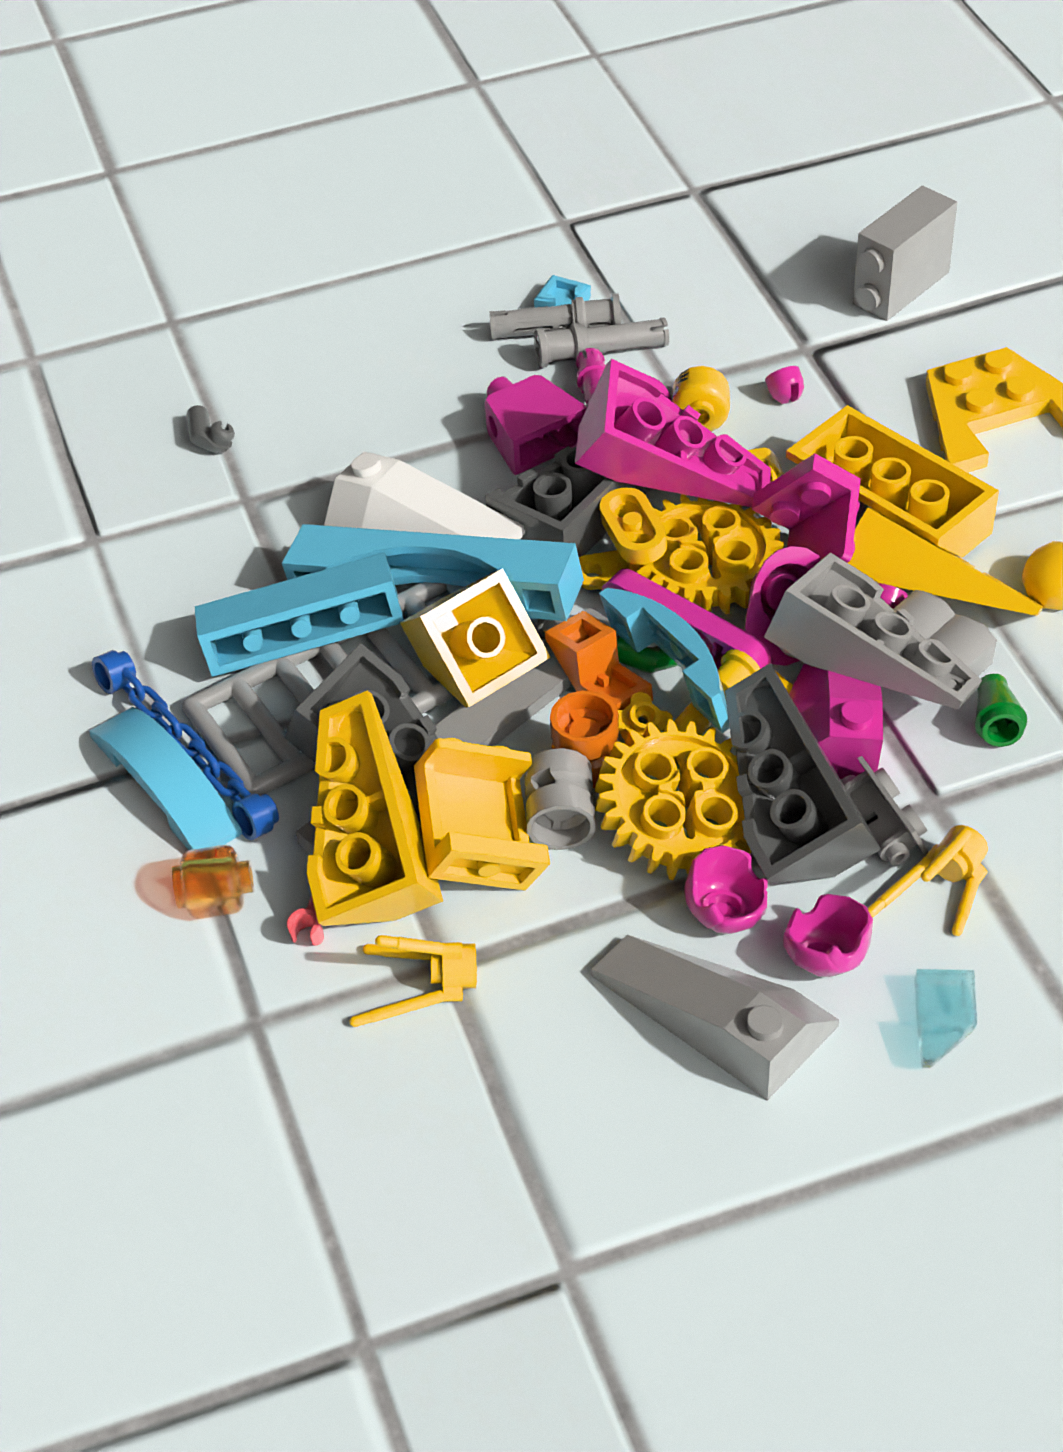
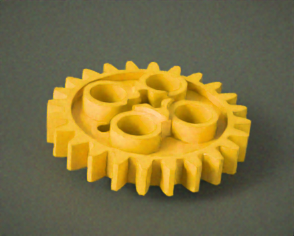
M681 494L680 504L674 505L671 501L664 499L662 500V512L654 509L666 531L667 550L660 559L646 565L632 564L627 561L626 564H629V570L648 578L709 612H712V607L719 606L725 614H730L731 603L735 602L745 609L748 608L751 581L764 561L775 551L784 548V542L780 541V529L772 528V521L766 517L759 518V513L753 511L752 507L744 510L741 505L708 501V499L699 497L697 501L691 502L686 495ZM698 531H699L700 536H701V541H697V539H698ZM708 565H712V576L709 572Z
M668 719L664 732L660 733L658 728L652 722H649L643 736L632 729L627 735L625 744L618 741L614 743L610 757L605 756L595 786V792L599 793L595 811L605 813L600 826L602 830L617 829L612 842L614 848L626 844L632 847L628 857L630 863L644 856L649 859L647 864L648 873L652 874L661 864L667 866L669 880H674L679 869H685L688 875L692 860L704 848L725 845L751 854L752 851L743 833L742 821L745 820L742 796L738 793L736 776H739L737 757L730 752L733 747L731 738L719 744L714 741L716 731L713 727L707 730L704 736H701L696 732L694 721H690L685 732L678 731L673 719ZM675 761L678 762V764H679L680 773H679V769L677 770V765H676ZM697 773H702L708 776L709 778H704L698 775ZM645 774L652 775L658 780L650 779ZM705 818L712 819L716 821L719 825L712 824L708 822ZM652 820L661 821L668 827L659 826ZM683 824L687 830L689 839L685 836Z

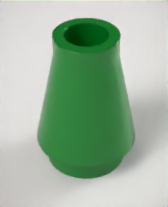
M995 673L985 675L981 678L982 682L977 688L978 699L975 729L979 736L990 745L997 747L1012 745L1024 733L1028 720L1027 714L1008 687L1004 676Z

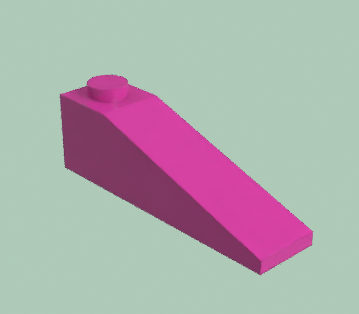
M804 663L789 695L839 778L843 779L849 775L857 777L865 771L857 759L860 756H863L873 772L877 771L883 744L881 686Z

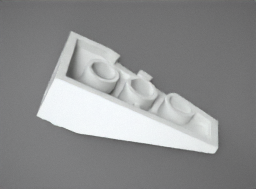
M364 451L335 478L324 526L521 539L526 533L524 525L405 462Z

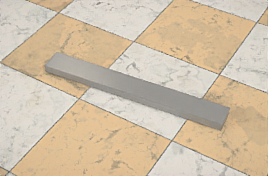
M591 607L586 610L587 613L611 627L608 618ZM547 641L543 644L551 658L467 708L464 705L458 707L435 725L437 728L436 736L442 739L456 738L462 742L495 746L571 687L572 683ZM310 820L296 831L298 844L313 855L315 826L311 824Z

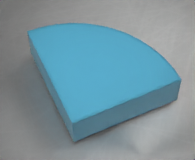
M552 275L535 297L534 307L572 304L571 300H576V297H582L584 301H588L591 298V285Z

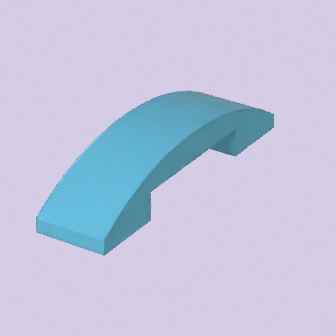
M606 588L601 591L599 595L611 628L616 630V633L637 653L652 643L660 647L683 669L682 673L693 706L721 733L730 729L726 697L712 654L699 634L678 614L650 598L613 588Z
M131 707L89 730L91 739L116 767L122 764L166 814L170 830L197 861L242 835L241 827L204 773L179 743L149 715L137 708Z

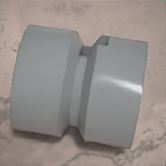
M565 748L549 749L537 753L531 758L532 765L524 773L525 796L527 800V834L534 843L547 845L549 849L563 850L581 846L590 840L596 831L592 765L586 756Z

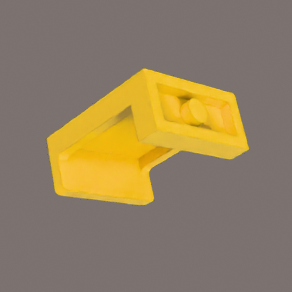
M438 738L433 741L414 765L428 878L526 891L550 865L548 846L529 843V836L527 834L520 779L532 765L530 753L510 750L505 746H485L462 742L456 738Z

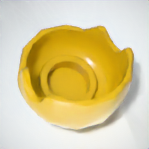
M1052 541L1037 548L1027 559L1022 572V582L1028 597L1044 606L1043 609L1063 610V542Z

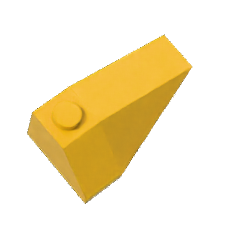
M872 508L866 509L855 528V550L848 564L878 583L913 591L921 590L932 595L1038 616L1044 608L1041 604L993 576L975 569V566L961 557L938 548L931 542Z
M367 690L320 710L315 772L319 774L317 806H312L311 824L315 826L313 855H308L307 877L318 923L322 926L396 921L443 902L438 879L428 878L422 828L372 694Z

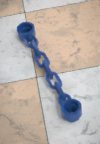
M111 650L92 659L93 673L101 689L107 694L124 689L128 694L129 701L137 709L153 718L179 743L192 760L203 770L204 775L221 795L231 798L234 802L232 814L241 827L242 835L252 841L273 830L274 824L279 821V812L272 798L267 794L261 796L256 793L251 794L244 787L241 778L226 763L217 761L206 749L204 740L190 726L179 723L177 718L168 710L167 703L152 688L142 685L136 678L134 662L127 652L121 651L118 653L115 650ZM145 693L155 701L151 705V711L142 703L145 699ZM163 716L171 723L170 726L163 720ZM182 731L192 739L189 742L188 749L179 741L182 737ZM199 755H202L209 762V764H207ZM220 770L230 778L227 782V788L217 780L220 776Z

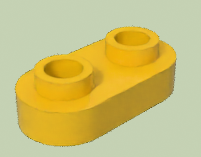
M628 487L618 488L608 492L601 499L600 513L602 524L620 556L625 561L632 564L646 565L660 559L667 550L665 527L642 491Z

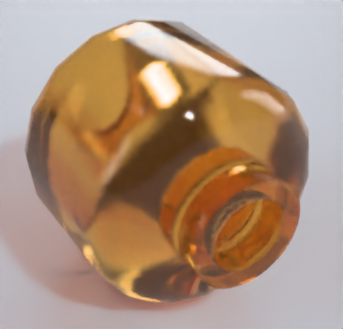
M230 845L188 850L182 855L180 865L172 866V883L178 909L186 908L189 915L195 919L237 914L243 909L244 894L254 892L250 860L239 861L236 850Z

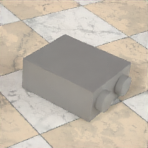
M922 185L860 231L857 242L853 304L888 321L947 275L950 270L957 201Z

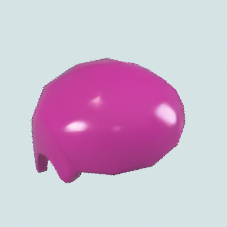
M720 845L704 848L692 860L684 889L685 900L691 913L706 928H710L717 933L732 934L753 928L764 916L767 909L768 892L766 890L768 888V880L766 878L760 879L755 875L751 865L752 857L749 853Z
M832 894L821 895L811 911L801 913L799 908L793 911L787 928L784 931L783 946L794 964L820 977L840 975L858 967L865 958L871 943L873 918L865 905L851 897Z

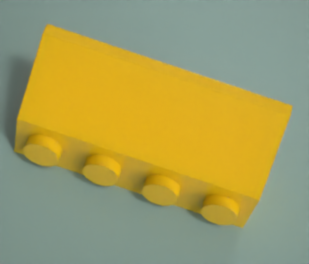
M848 405L786 450V458L796 464L801 463L815 453L861 478L859 501L937 547L962 558L992 534L999 494L998 489Z

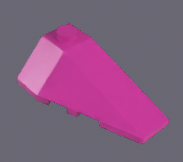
M610 359L604 368L580 422L575 464L616 482L752 507L754 493L770 483L771 468L727 434L716 436L697 421L701 414L688 405L682 410L662 394L665 387L653 377L614 359Z

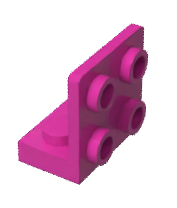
M814 453L754 493L752 510L770 519L773 523L789 529L787 547L808 548L818 554L821 559L832 553L848 563L855 550L854 533L856 516L860 507L858 498L861 478Z

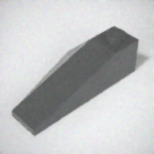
M360 643L295 709L284 738L316 763L320 710L368 690L374 698L421 826L414 765L433 741L438 739L435 734L437 728L428 715L423 717L408 695L410 688L402 676Z
M769 663L725 690L731 742L736 749L739 776H736L738 793L742 796L745 820L742 821L744 838L768 882L771 884L835 877L881 850L860 811L772 665Z

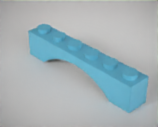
M308 524L301 526L282 561L287 580L385 553L395 585L428 582L465 587L497 570L503 569L529 618L557 621L568 620L584 581L575 543Z

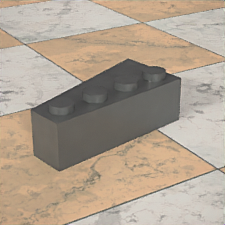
M568 446L555 454L554 463L539 472L533 468L517 476V485L505 492L497 488L485 495L486 506L524 525L526 533L521 537V540L575 543L578 557H581L607 533L601 520L600 501L608 492L628 487L638 489L646 494L651 488L616 482L575 464L576 447L571 448Z

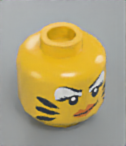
M702 365L690 367L679 374L673 383L671 401L682 410L689 405L701 415L697 421L711 432L721 427L727 420L730 410V389L728 381L723 374L712 367Z

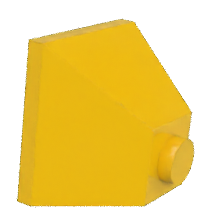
M503 569L497 570L441 598L400 622L424 668L466 708L551 658Z

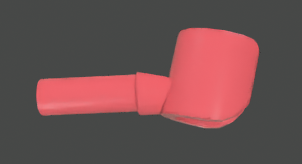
M312 894L308 906L294 911L287 920V928L293 943H296L299 931L306 927L312 928L310 938L313 945L321 944L324 939L323 928L318 923Z

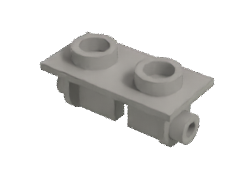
M863 756L857 758L865 771L857 777L855 775L846 776L841 781L865 822L876 815L878 816V819L869 824L868 827L881 850L877 851L879 857L883 861H890L892 865H899L908 859L910 855L909 850L915 846H918L924 856H926L928 850L919 836L928 830L910 804L900 809L893 800L894 797L900 794V791L883 767L873 772Z

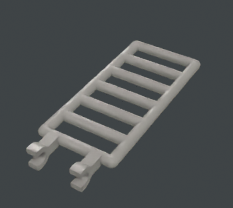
M419 583L398 593L402 613L407 612L411 617L428 607L424 602L446 591L451 594L463 588V586L444 583ZM530 618L542 640H546L545 631L558 625L554 620ZM386 628L365 634L414 692L415 695L410 698L421 714L454 698L440 682L435 685L432 684ZM351 638L250 666L187 697L183 701L182 709L215 756L220 762L226 763L241 778L244 787L251 794L256 793L259 796L267 794L315 769V762L284 738L286 732L252 688L278 675L301 704L314 689L296 666L322 654L330 666L335 669L348 656L339 644ZM234 697L281 759L282 763L256 776L208 712V709Z

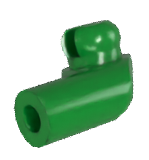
M621 637L617 640L618 658L622 664L645 673H654L679 666L658 646L646 647L637 653Z

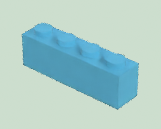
M385 553L194 606L197 637L212 677L398 625L404 621L397 590Z

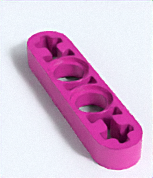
M627 568L620 569L602 586V591L606 588H613L642 595L678 614L705 642L712 654L717 669L722 666V656L730 649L745 652L754 659L760 669L772 662L768 648L754 635Z

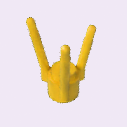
M957 825L951 828L940 844L933 845L921 861L868 907L872 918L920 877L924 882L930 881L936 874L951 882L965 879L967 882L952 927V934L960 936L968 919L978 886L987 874L986 868L981 864L988 852L987 842L977 830L969 826Z
M378 935L375 938L376 944H366L363 946L365 954L429 960L431 963V984H442V989L352 1016L349 1023L352 1027H358L441 1002L463 1001V989L477 987L476 944H462V942L441 943Z

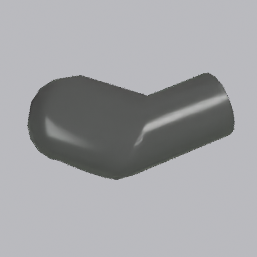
M200 405L192 406L187 410L188 433L192 444L214 453L225 452L232 446L235 432L230 424L227 423L225 429L221 427V421H217L210 426L208 410Z

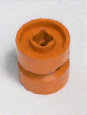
M581 690L561 697L552 707L550 714L551 749L565 748L586 756L592 765L593 788H595L605 756L610 757L613 745L618 741L619 713L615 703L607 696L595 691Z

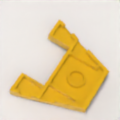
M1007 347L927 370L925 385L933 419L937 421L939 429L938 440L941 451H944L946 461L967 473L985 468L988 464L989 452L975 434L1046 413H1050L1063 428V383Z

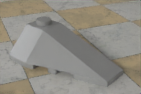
M832 553L825 556L785 591L764 637L779 646L786 655L797 658L807 665L829 670L954 709H959L982 682L943 643L934 639H925L912 627L916 619L905 608L896 612L880 598L884 589L877 582Z
M626 935L591 968L592 977L767 1101L839 1027V1019L792 988L630 935Z

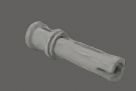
M619 293L612 294L610 299L584 301L582 297H576V300H571L572 304L490 311L492 339L534 335L535 328H543L545 332L569 329L573 323L583 324L585 329L621 324Z
M662 317L655 320L586 329L583 324L580 325L579 323L571 324L569 329L546 332L543 328H535L534 347L538 366L544 368L548 366L549 362L574 359L576 362L580 352L583 353L584 358H587L586 348H595L601 353L660 345L668 346L669 329L664 330L668 323L666 318Z

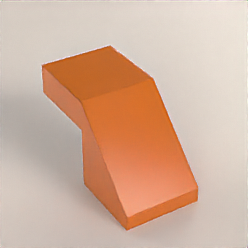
M583 610L570 617L567 621H563L545 631V639L576 692L584 690L603 694L615 703L617 710H624L630 704L632 695L638 692L648 694L651 697V701H653L652 684L619 663L616 630Z

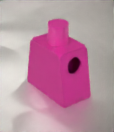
M533 375L515 384L506 377H498L489 384L487 397L484 400L488 435L515 476L555 458V454L564 448L575 445L577 443L578 428L587 409L583 403L541 375Z

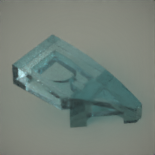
M916 969L914 977L922 1068L933 1067L976 1029L977 1009L974 970Z

